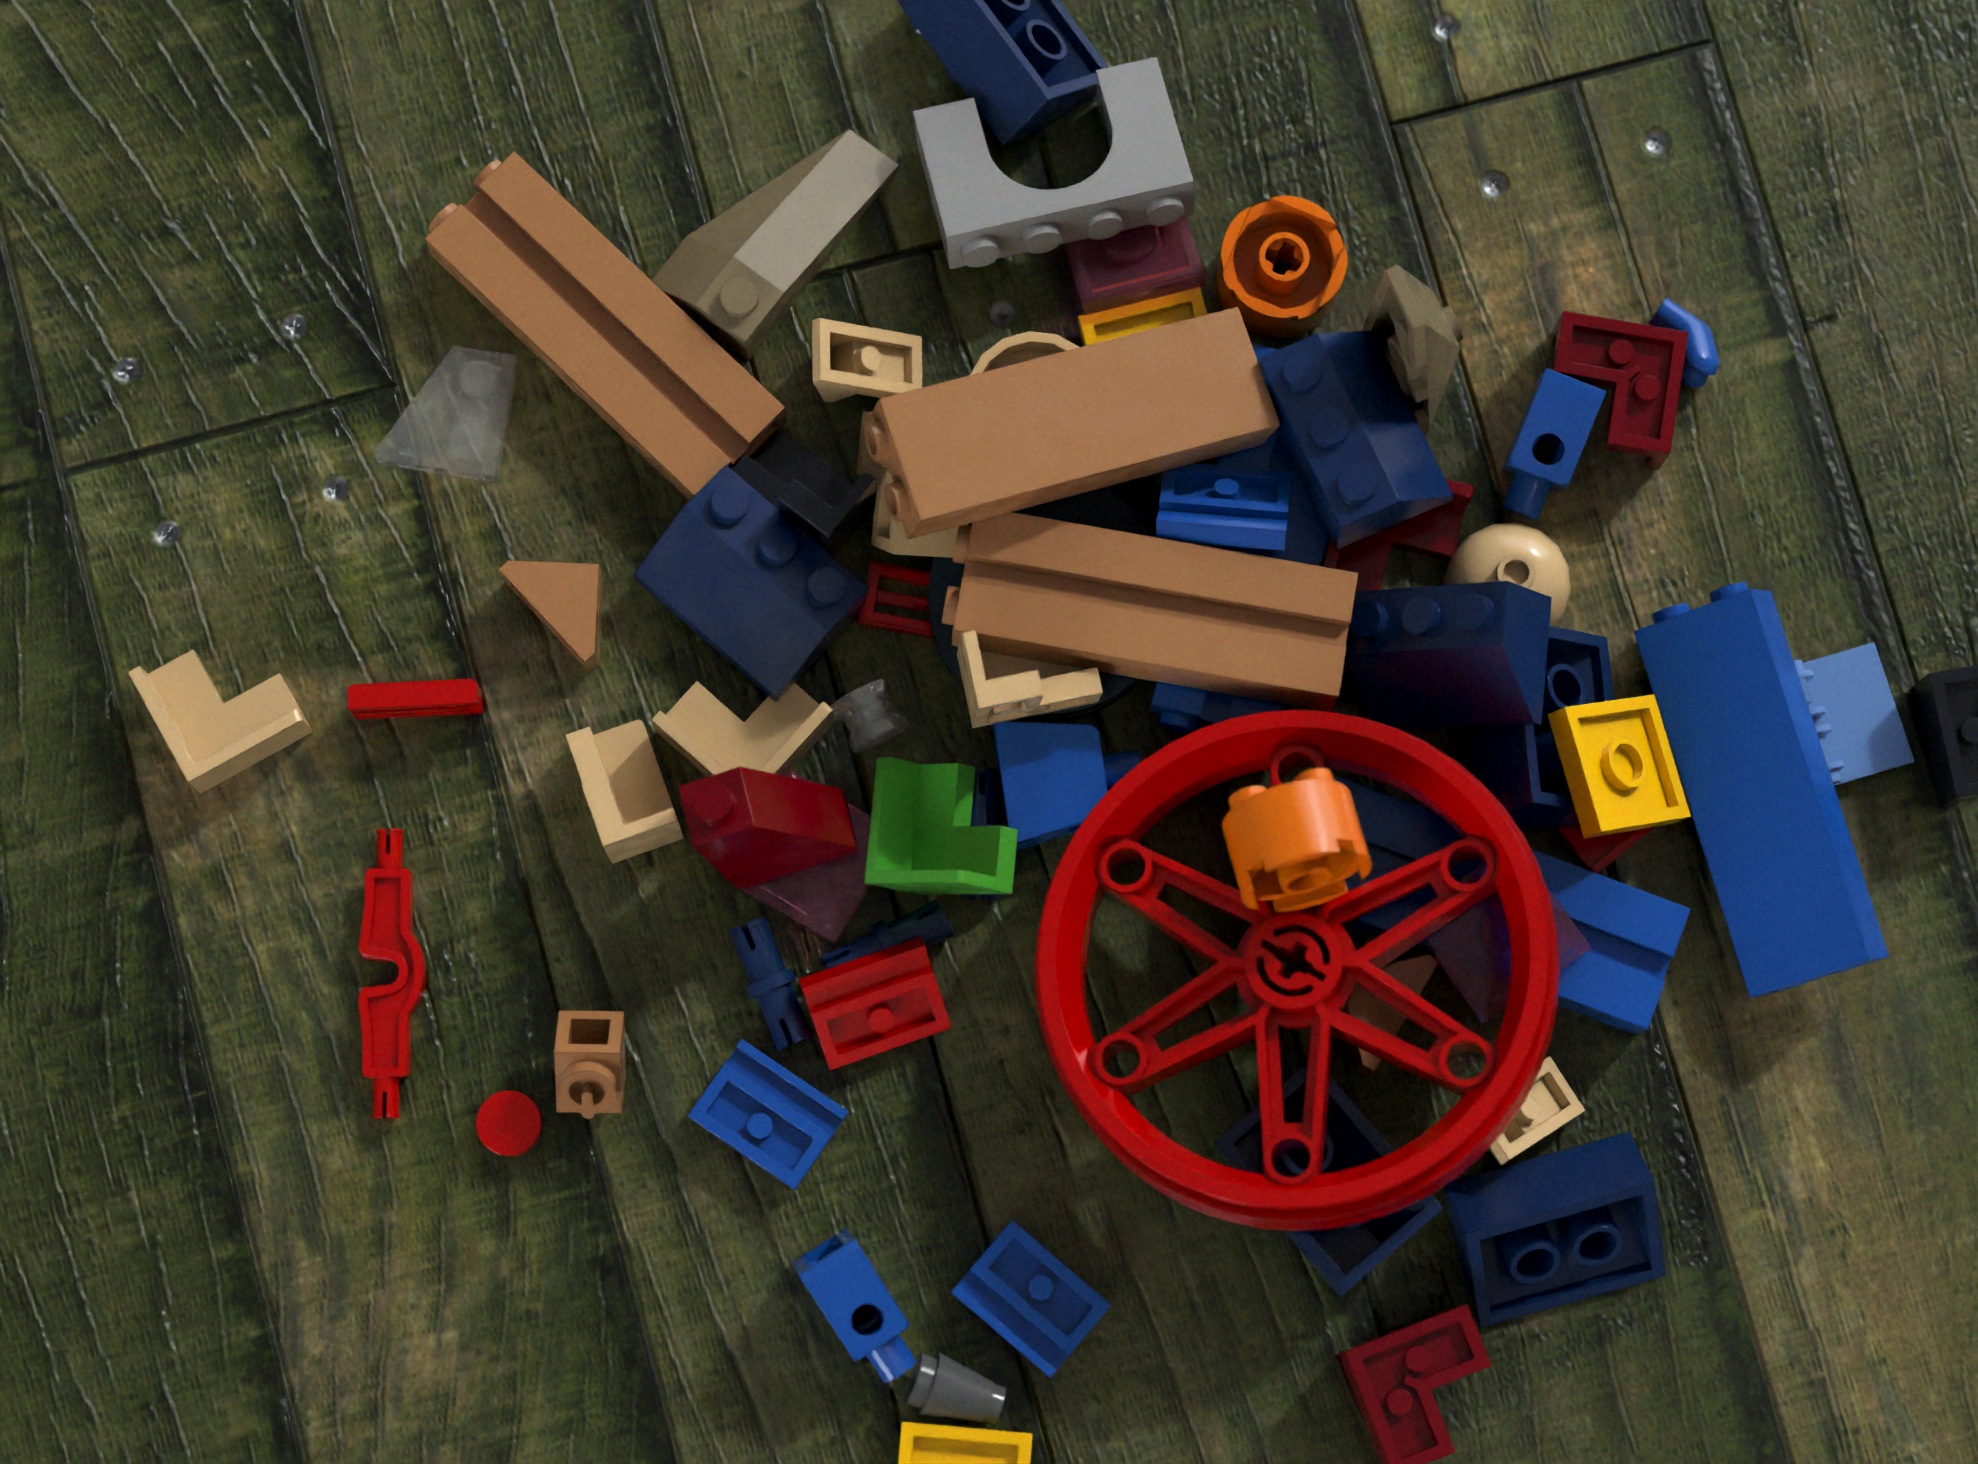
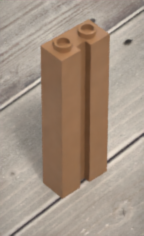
M515 151L503 162L498 159L492 161L478 174L473 182V187L478 193L465 206L461 203L458 206L455 203H450L431 221L428 227L431 233L425 240L432 257L689 501L725 465L733 469L744 454L752 458L773 432L781 429L787 423L785 407Z
M1238 307L880 398L867 419L868 423L864 426V436L871 458L875 462L881 461L883 468L888 467L893 482L885 485L886 504L892 519L895 522L902 521L907 539L909 540L1261 446L1280 426V422Z
M1014 512L972 522V526L961 525L958 528L953 562L965 564L961 587L948 585L942 616V624L953 625L951 646H959L963 632L975 630L980 651L1081 669L1097 667L1099 672L1327 712H1332L1337 702L1347 648L1348 628L1351 622L1356 591L1357 572Z

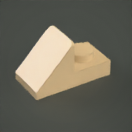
M823 318L812 320L813 384L823 400L830 403L855 394L884 398L922 388V336Z
M1550 1056L1544 1059L1541 1070L1524 1104L1506 1130L1489 1148L1499 1165L1507 1162L1585 1111Z

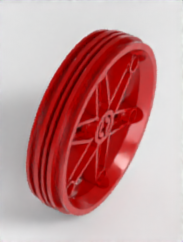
M1308 710L1261 712L1231 718L1198 729L1164 746L1141 761L1116 782L1094 806L1073 835L1056 867L1045 896L1040 917L1034 961L1035 995L1041 1030L1050 1059L1075 1107L1089 1128L1110 1153L1133 1174L1154 1189L1195 1211L1226 1222L1260 1229L1287 1231L1332 1229L1363 1223L1397 1212L1428 1197L1457 1178L1477 1161L1506 1130L1524 1104L1541 1070L1552 1037L1558 1008L1560 979L1556 926L1549 893L1539 865L1518 826L1504 806L1483 783L1456 760L1429 743L1397 728L1366 718L1327 711ZM1300 766L1311 769L1331 768L1343 770L1387 783L1424 803L1441 816L1463 838L1435 853L1354 888L1333 900L1313 906V908L1286 912H1275L1272 901L1257 899L1259 910L1251 909L1244 904L1239 890L1137 843L1146 832L1174 808L1214 785L1235 777L1270 769L1269 788L1282 785L1288 771ZM1472 859L1481 862L1486 867V871L1477 882L1462 884L1451 877L1454 866L1460 861ZM1127 861H1138L1145 865L1143 876L1137 882L1131 885H1120L1114 882L1115 871L1121 864ZM1168 885L1250 924L1251 927L1243 935L1237 951H1234L1159 900L1166 886ZM1432 886L1438 898L1355 951L1353 942L1342 925L1423 887ZM1497 891L1509 929L1512 964L1507 1007L1495 1045L1492 1046L1380 969ZM1106 892L1213 966L1115 1033L1106 1036L1097 1044L1088 1010L1086 967L1092 928L1098 908ZM1319 946L1329 953L1330 962L1326 964ZM1302 957H1305L1312 975L1308 973L1305 975L1296 971L1288 979L1284 967L1279 960L1284 963L1288 961L1291 964H1297L1301 961ZM1264 972L1267 973L1274 991L1263 983L1262 975ZM1356 984L1436 1037L1437 1039L1429 1052L1342 1012L1341 1010L1350 1000ZM1237 985L1239 993L1250 1011L1161 1052L1154 1038ZM1279 1028L1292 1030L1311 1028L1302 1123H1285ZM1334 1037L1450 1090L1456 1095L1462 1096L1457 1104L1434 1126L1402 1148L1358 1167L1322 1174ZM1256 1039L1264 1175L1227 1167L1185 1149L1150 1124L1126 1098ZM1122 1051L1138 1053L1140 1055L1139 1065L1130 1076L1115 1078L1108 1074V1065L1112 1057ZM1472 1051L1485 1059L1486 1064L1483 1071L1472 1079L1455 1077L1449 1071L1451 1061L1462 1052ZM1297 1148L1310 1154L1309 1166L1301 1175L1289 1178L1281 1176L1276 1172L1277 1159L1283 1152Z

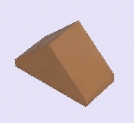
M508 560L499 568L505 583L589 673L599 665L603 574L600 565Z
M1427 954L1387 964L1380 970L1419 996L1438 965L1439 960ZM1357 984L1350 1000L1341 1010L1394 1037L1406 1017ZM1350 1044L1356 1070L1369 1077L1376 1070L1381 1058Z

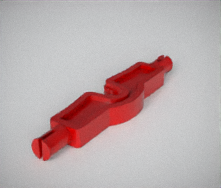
M386 828L376 830L377 868H369L365 872V906L359 951L361 957L367 961L376 960L378 962L395 963L398 966L399 975L392 984L376 985L374 987L366 986L359 992L358 1003L363 1039L362 1073L363 1076L374 1079L372 1119H386V1117L388 1119H400L399 1079H407L411 1075L412 1015L417 1010L424 995L427 969L421 945L413 935L414 876L409 869L402 868L404 830L390 828L389 832Z

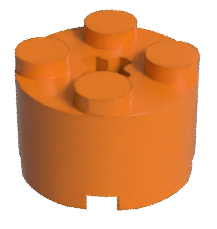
M1288 195L1271 197L1268 201L1258 203L1252 207L1249 206L1241 211L1233 219L1225 233L1216 268L1218 297L1224 310L1238 307L1246 329L1268 337H1301L1318 325L1328 315L1336 302L1346 274L1348 262L1345 244L1336 228V223L1329 213L1309 200ZM1279 259L1290 263L1289 270L1284 275L1272 271Z
M1309 769L1298 774L1293 779V782L1269 789L1263 786H1250L1236 791L1229 797L1228 802L1231 810L1222 822V830L1241 897L1247 907L1259 910L1256 899L1272 901L1275 912L1313 907L1348 892L1345 880L1358 870L1362 881L1371 872V859L1350 790L1344 784L1334 781L1330 769Z

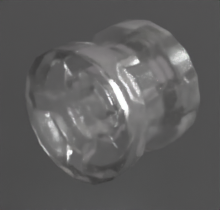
M887 679L876 680L857 688L830 706L834 711L835 719L844 722L850 733L847 743L853 754L872 749L892 739L909 727L905 714L895 710L890 701L892 689Z

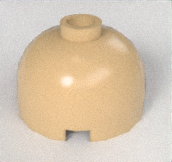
M1520 523L1492 524L1469 535L1452 554L1442 580V585L1510 581L1552 597L1550 626H1556L1564 616L1571 594L1569 566L1558 545L1540 530Z

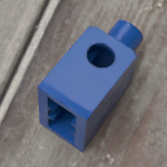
M1549 368L1542 372L1536 380L1502 471L1514 475L1502 506L1503 509L1529 520L1538 521L1549 491L1561 493L1567 488L1607 391ZM1538 441L1550 444L1555 450L1551 465L1542 464L1535 459L1533 452Z
M1030 722L994 723L993 739L997 768L999 769L1006 827L1018 830L1016 851L1076 833L1088 814L1116 782L1141 762L1139 750L1102 755L1098 726Z
M846 1228L791 1263L854 1362L867 1356L883 1383L894 1380L916 1364V1359L899 1335V1333L910 1326L861 1247ZM870 1304L875 1311L874 1317L864 1325H856L852 1319L854 1311L862 1305Z

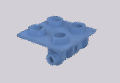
M1874 642L1804 663L1802 659L1794 661L1834 786L1915 762Z

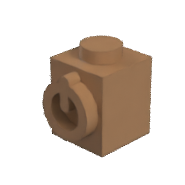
M559 1010L554 1047L557 1112L581 1113L585 1119H591L594 1117V1114L622 1113L626 1078L624 1011Z

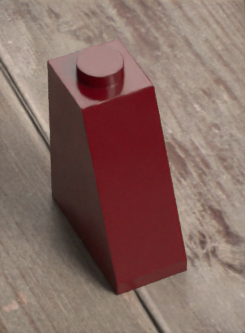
M742 766L679 786L692 846L738 890L860 851L846 795L841 788Z

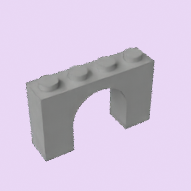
M1157 57L1096 70L1097 106L1110 151L1096 172L1080 183L1065 188L1050 190L1031 188L1019 184L1003 174L993 162L988 151L974 98L913 111L916 145L949 269L963 266L983 267L993 263L998 258L1025 252L1034 254L1045 253L1055 249L1060 244L1087 238L1094 240L1107 239L1122 230L1149 224L1165 226L1178 221L1181 217L1194 214V181Z

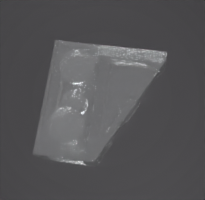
M453 346L376 448L374 459L377 464L497 482L518 365L516 355Z

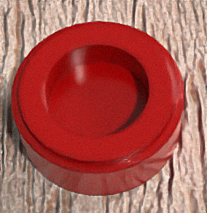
M501 1091L490 1096L482 1104L477 1114L476 1128L480 1140L489 1150L500 1156L516 1157L527 1153L537 1144L542 1134L543 1119L538 1106L528 1096L517 1091Z

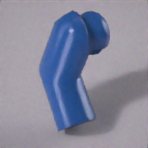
M1666 298L1649 324L1688 332L1681 381L1692 388H1700L1705 385L1709 375H1716L1720 363L1712 331L1704 322Z

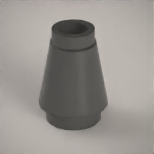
M939 1351L934 1357L923 1353L918 1355L916 1358L917 1362L912 1367L907 1382L904 1403L917 1407L918 1415L974 1422L983 1421L992 1425L996 1423L1005 1399L1006 1388L1004 1386L994 1384L990 1379Z

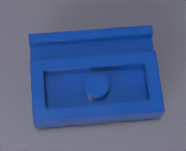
M1194 463L1164 471L1159 512L1156 519V537L1186 543L1285 551L1293 472Z
M741 1039L727 1062L723 1064L689 1113L688 1118L796 1191L832 1139L838 1127L847 1117L848 1111Z
M1013 1220L951 1291L953 1296L1049 1378L1052 1377L1111 1306L1108 1301Z

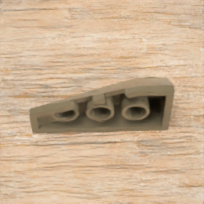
M848 129L686 236L652 279V282L693 321L749 361L899 170V165L855 132Z
M1395 265L1385 270L1362 331H1373L1424 437H1426L1460 351L1458 342L1463 340V333L1450 306L1442 308L1433 290L1399 265Z

